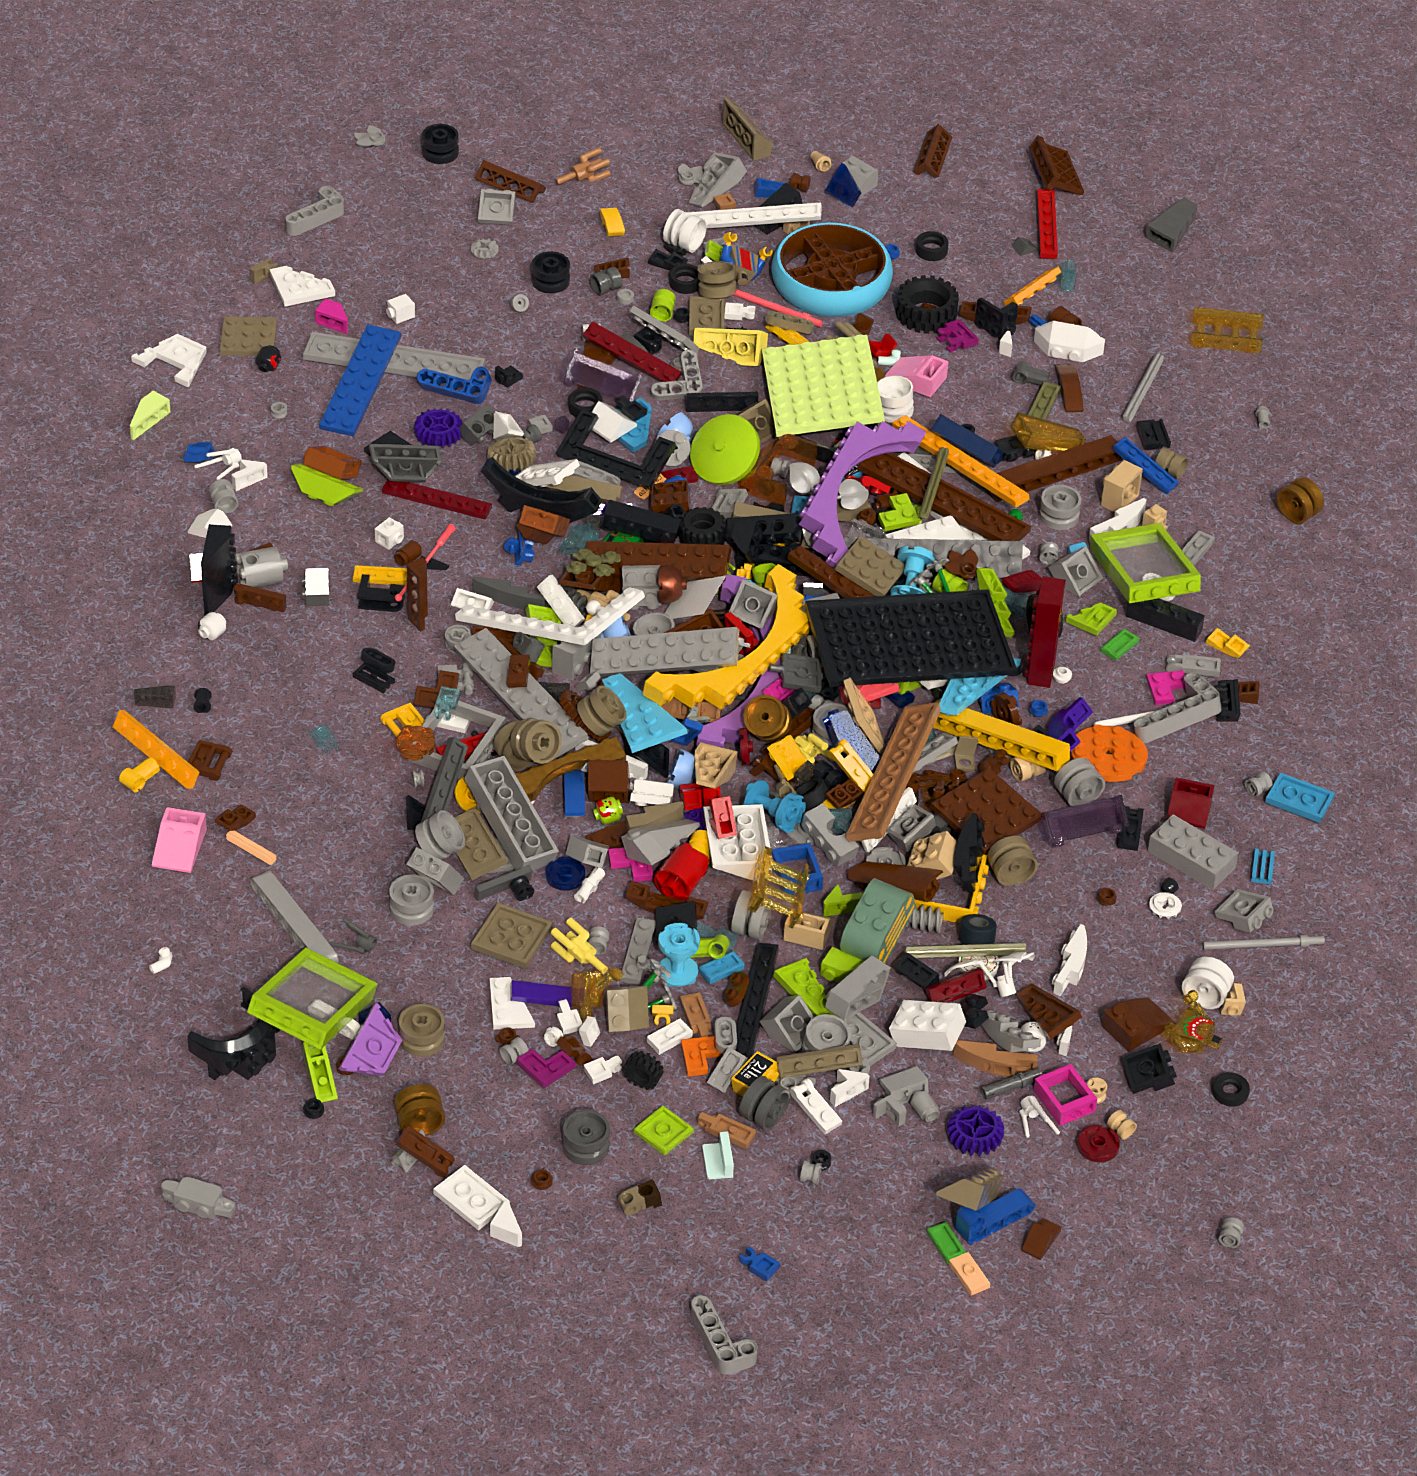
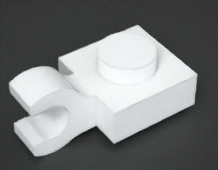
M567 999L558 1001L560 1013L557 1014V1021L563 1035L579 1031L583 1023L577 1009L570 1010Z
M614 1056L607 1061L601 1057L584 1064V1071L592 1084H596L612 1077V1072L616 1073L623 1070L620 1065L622 1060L619 1056Z

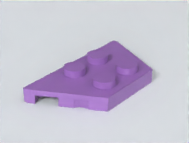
M375 1003L369 1011L338 1068L340 1071L382 1076L386 1072L402 1039L393 1029L388 1018L385 1019L379 1010L381 1007L378 1003Z

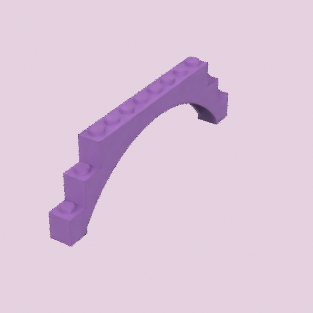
M858 421L854 427H849L845 434L847 439L844 437L838 446L841 450L837 448L832 457L835 461L831 460L825 469L828 473L824 472L820 478L822 484H817L813 491L815 496L811 495L806 503L809 507H804L800 514L802 520L799 525L815 534L812 538L815 541L812 549L828 557L825 562L835 569L836 565L849 550L841 534L837 516V495L845 474L860 462L873 456L891 452H911L914 454L926 431L909 421L906 422L904 427L900 425L898 430L883 421L879 427L875 426L873 430Z
M727 574L726 580L722 584L720 600L726 601L732 606L742 580H746L747 577ZM774 614L763 629L749 624L760 644L766 639L773 627ZM782 655L775 664L782 665L780 660ZM768 667L767 671L761 675L750 696L739 707L719 720L703 725L702 732L697 737L696 748L700 742L724 748V742L740 744L741 735L739 734V729L747 728L743 716L747 704L755 697L765 695L762 690L779 678L781 674L769 671Z

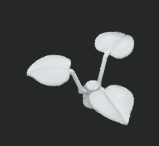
M1017 952L994 960L993 964L1003 961L1002 965L1005 975L998 976V981H995L979 959L959 962L950 967L944 975L946 977L952 970L959 967L979 965L993 983V987H998L1000 997H1005L1016 993L1012 978V965L1017 961L1021 962L1022 959L1033 961L1035 954L1034 952Z

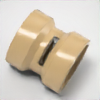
M1122 1110L1114 1112L1107 1121L1108 1127L1116 1130L1117 1135L1123 1140L1131 1136L1137 1128V1124L1133 1120L1128 1119Z

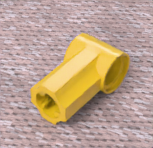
M152 757L147 758L133 769H124L119 776V782L137 793L138 789L141 790L148 779L160 771V766Z

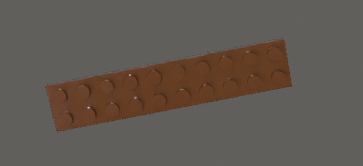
M892 453L873 456L858 464L859 471L903 494L907 493L910 498L920 503L923 502L931 474ZM940 479L931 509L945 516H953L956 522L991 540L1020 541L1030 532V525Z

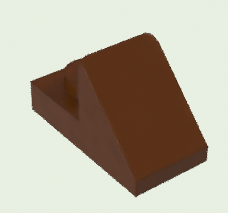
M1043 1217L1039 1223L1034 1222L1023 1245L1022 1252L1041 1260L1061 1232V1226Z

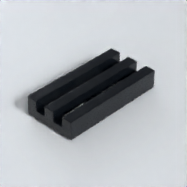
M365 662L353 672V678L382 693L386 691V688L389 689L391 684L395 683V678Z

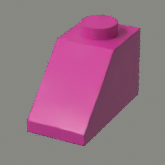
M325 298L315 310L316 324L347 334L348 318L342 305Z

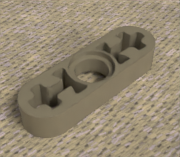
M768 311L765 321L772 326L805 334H812L815 326L808 319L775 311Z

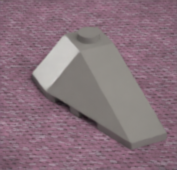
M684 819L630 829L627 834L621 837L627 858L652 866L670 854L669 849L678 847L680 845L679 840L689 837L700 827V823Z

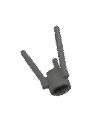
M343 918L346 926L359 935L356 940L358 947L327 941L332 947L353 950L364 954L365 951L370 953L375 948L378 939L363 931L348 919Z

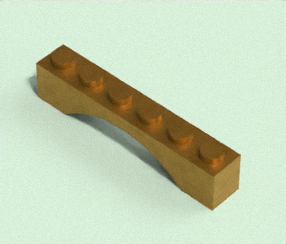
M617 737L607 738L601 741V743L586 746L583 750L575 753L570 752L562 758L553 759L541 766H533L528 771L515 773L529 800L534 801L548 783L565 773L581 770L588 763V760L626 761V754Z

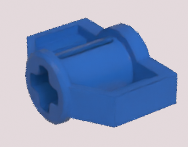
M195 442L194 444H189L187 452L183 455L184 462H201L206 459L211 461L214 456L207 457L206 454L214 452L212 443Z

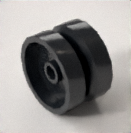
M433 124L423 130L421 134L422 155L426 161L434 164H447L453 162L458 157L459 134L454 127L448 124Z
M554 251L542 252L534 257L532 260V284L534 288L543 293L554 294L564 291L569 286L570 261L568 257Z

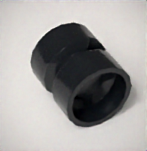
M825 760L817 762L810 770L808 777L809 780L813 778L823 779L829 791L838 784L842 785L846 782L845 775L834 769Z

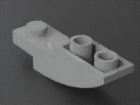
M995 1010L987 1011L989 1018L981 1025L999 1046L1009 1052L1028 1051V1048L1041 1047V1039L1034 1037L1033 1033L1022 1032L1018 1028V1021L1010 1019L1009 1015H1000Z

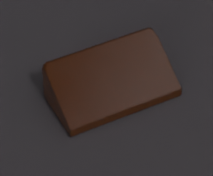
M516 525L527 540L548 544L555 536L554 534L529 526Z

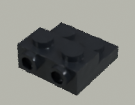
M1161 1043L1121 1057L1134 1094L1151 1087L1158 1091L1175 1084L1174 1078L1177 1077L1173 1065L1169 1067L1168 1064L1172 1061L1168 1049L1163 1050Z

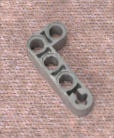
M330 186L321 187L319 189L318 202L286 216L287 234L296 236L344 214L343 196Z
M702 1295L694 1297L691 1302V1319L717 1370L727 1375L754 1366L757 1361V1344L749 1339L732 1343L710 1299Z

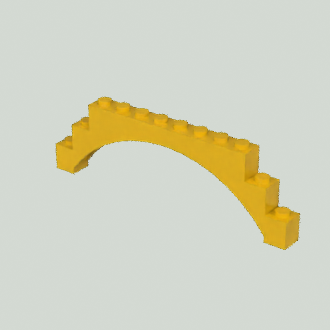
M779 564L767 574L765 588L778 594L774 612V624L768 636L759 647L737 661V666H728L702 673L679 675L660 674L656 671L645 681L643 695L659 706L664 705L667 701L670 702L673 697L690 708L697 703H701L703 699L721 710L727 704L730 705L738 694L741 695L749 684L752 685L760 674L763 675L767 671L770 663L775 664L783 653H787L791 646L797 645L800 638L808 635L811 626L808 616L802 611L804 608V596L794 590L797 575Z

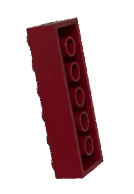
M1043 576L1042 583L1037 584L1036 595H1039V597L1035 596L1033 608L1037 610H1033L1031 622L1035 623V625H1031L1030 636L1033 639L1030 638L1028 650H1031V652H1028L1026 662L1030 666H1026L1025 677H1028L1027 685L1046 688L1051 686L1056 661L1065 579Z

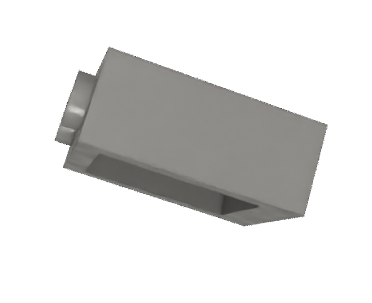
M417 847L406 864L417 875L425 877L431 884L452 895H455L464 880L450 864Z

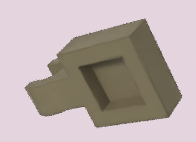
M269 258L265 262L262 261L251 267L250 281L256 284L268 278L269 269L278 268V263L272 264V259Z

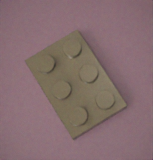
M690 296L689 336H694L695 328L724 329L725 297L707 298Z

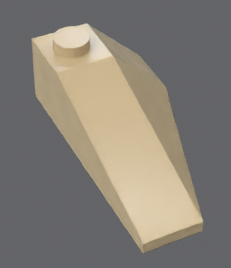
M700 742L694 753L696 784L715 789L728 782L735 773L738 751Z

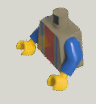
M728 232L723 236L726 244L723 245L720 260L735 265L736 277L734 279L738 281L739 285L744 286L761 273L766 263L764 261L765 258L771 256L773 251L769 250L766 254V247L760 249V258H758V255L731 244V242L737 240V234L731 235V232Z

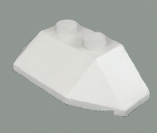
M1051 321L1035 328L1034 342L1047 356L1085 362L1104 353L1105 339L1089 327Z

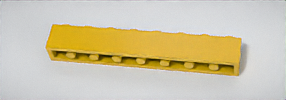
M968 708L964 709L957 716L946 715L940 712L933 726L935 729L958 737H977L978 744L998 751L1003 749L1009 755L1054 771H1058L1070 761L1069 743Z

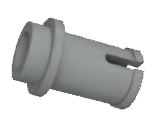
M1265 406L1258 407L1255 414L1258 417L1259 428H1269V409Z

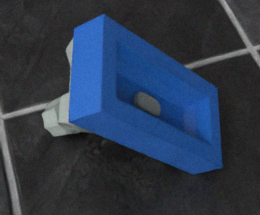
M696 706L689 708L688 715L681 722L686 727L688 734L669 741L687 746L702 732V723L710 721V717H696L698 708Z

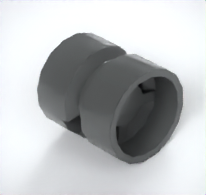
M611 267L603 270V272L600 271L590 276V284L593 291L600 296L608 293L610 289L616 290L621 288L622 277L616 267Z

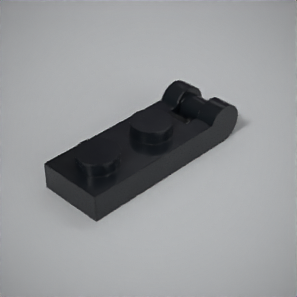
M1124 806L1118 848L1138 851L1143 808L1136 810L1130 809V806Z

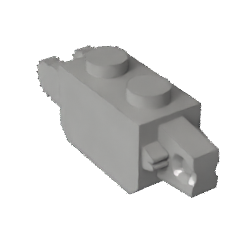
M185 1177L182 1178L180 1183L165 1180L161 1185L164 1200L174 1203V1207L182 1212L188 1211L197 1214L201 1218L215 1219L216 1215L231 1218L236 1209V1203L222 1197L220 1186Z

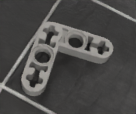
M685 350L681 354L680 362L684 380L653 384L651 387V397L653 399L685 398L686 393H702L700 369L697 355L694 351ZM686 357H689L691 359V365H688V359ZM694 371L696 375L691 377L687 375V372ZM694 382L695 389H697L696 391H694L692 388V383ZM678 387L681 389V392L674 393L672 388Z

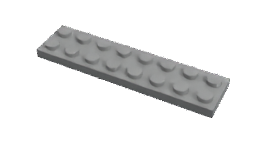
M737 627L596 638L592 640L590 674L597 671L602 677L619 673L628 675L653 673L656 671L665 672L737 666L739 629Z

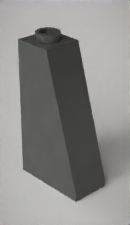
M1182 198L1147 225L1145 238L1173 253L1196 218L1197 204Z

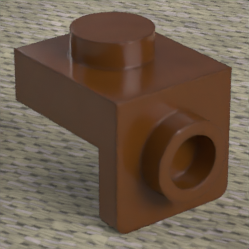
M858 313L856 321L850 324L862 335L868 336L874 319L863 313Z

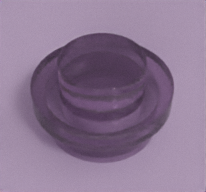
M560 416L556 418L554 427L557 432L564 434L569 429L570 422L566 416Z

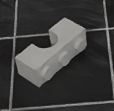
M823 803L804 813L801 825L804 831L809 833L814 839L815 844L825 852L828 860L838 867L856 857L859 845L855 841L848 842L846 833L836 836L828 831L832 828L835 817Z

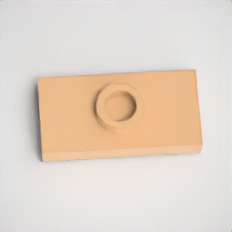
M969 1252L949 1260V1265L970 1295L990 1288V1282Z

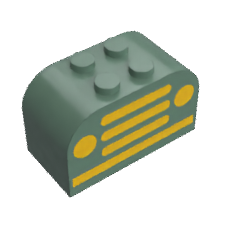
M872 879L844 929L840 943L841 951L864 961L873 955L886 964L916 908L914 895L879 879Z

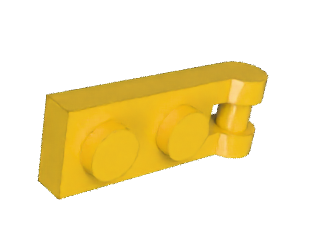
M842 739L838 742L837 747H832L828 751V754L865 793L874 774L849 743ZM842 752L847 754L845 758L842 757Z

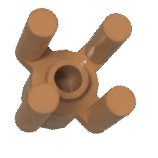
M600 147L581 154L579 156L581 163L572 166V172L556 178V183L559 185L573 178L576 181L587 178L588 181L593 182L611 175L608 169L595 175L594 171L610 165V161L608 158L604 160L598 158L589 162V158L602 153Z

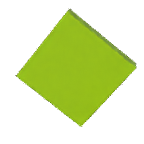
M663 1105L634 1128V1133L664 1156L694 1132L692 1126Z

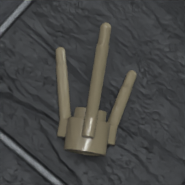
M774 765L780 782L776 786V792L769 790V795L783 799L789 793H796L793 782H787L778 765Z

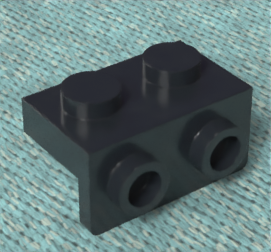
M1029 432L997 439L994 442L995 446L999 447L1003 452L1001 461L1008 460V462H1013L1022 456L1025 458L1032 457L1039 448L1038 444H1033Z

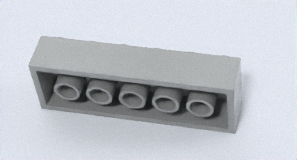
M505 756L470 766L465 776V781L515 870L530 865L532 870L552 865L559 851Z

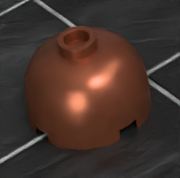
M673 566L659 567L660 603H672L679 600L683 590H687V579L683 578L680 570Z

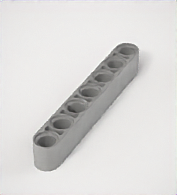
M266 871L250 879L254 892L264 904H267L266 907L274 917L277 916L278 922L301 950L308 948L339 963L334 949L271 871Z

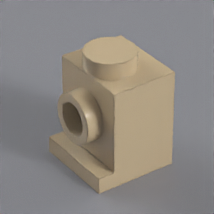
M1155 504L1144 512L1142 526L1161 523L1165 530L1168 529V526L1165 525L1167 522V511Z

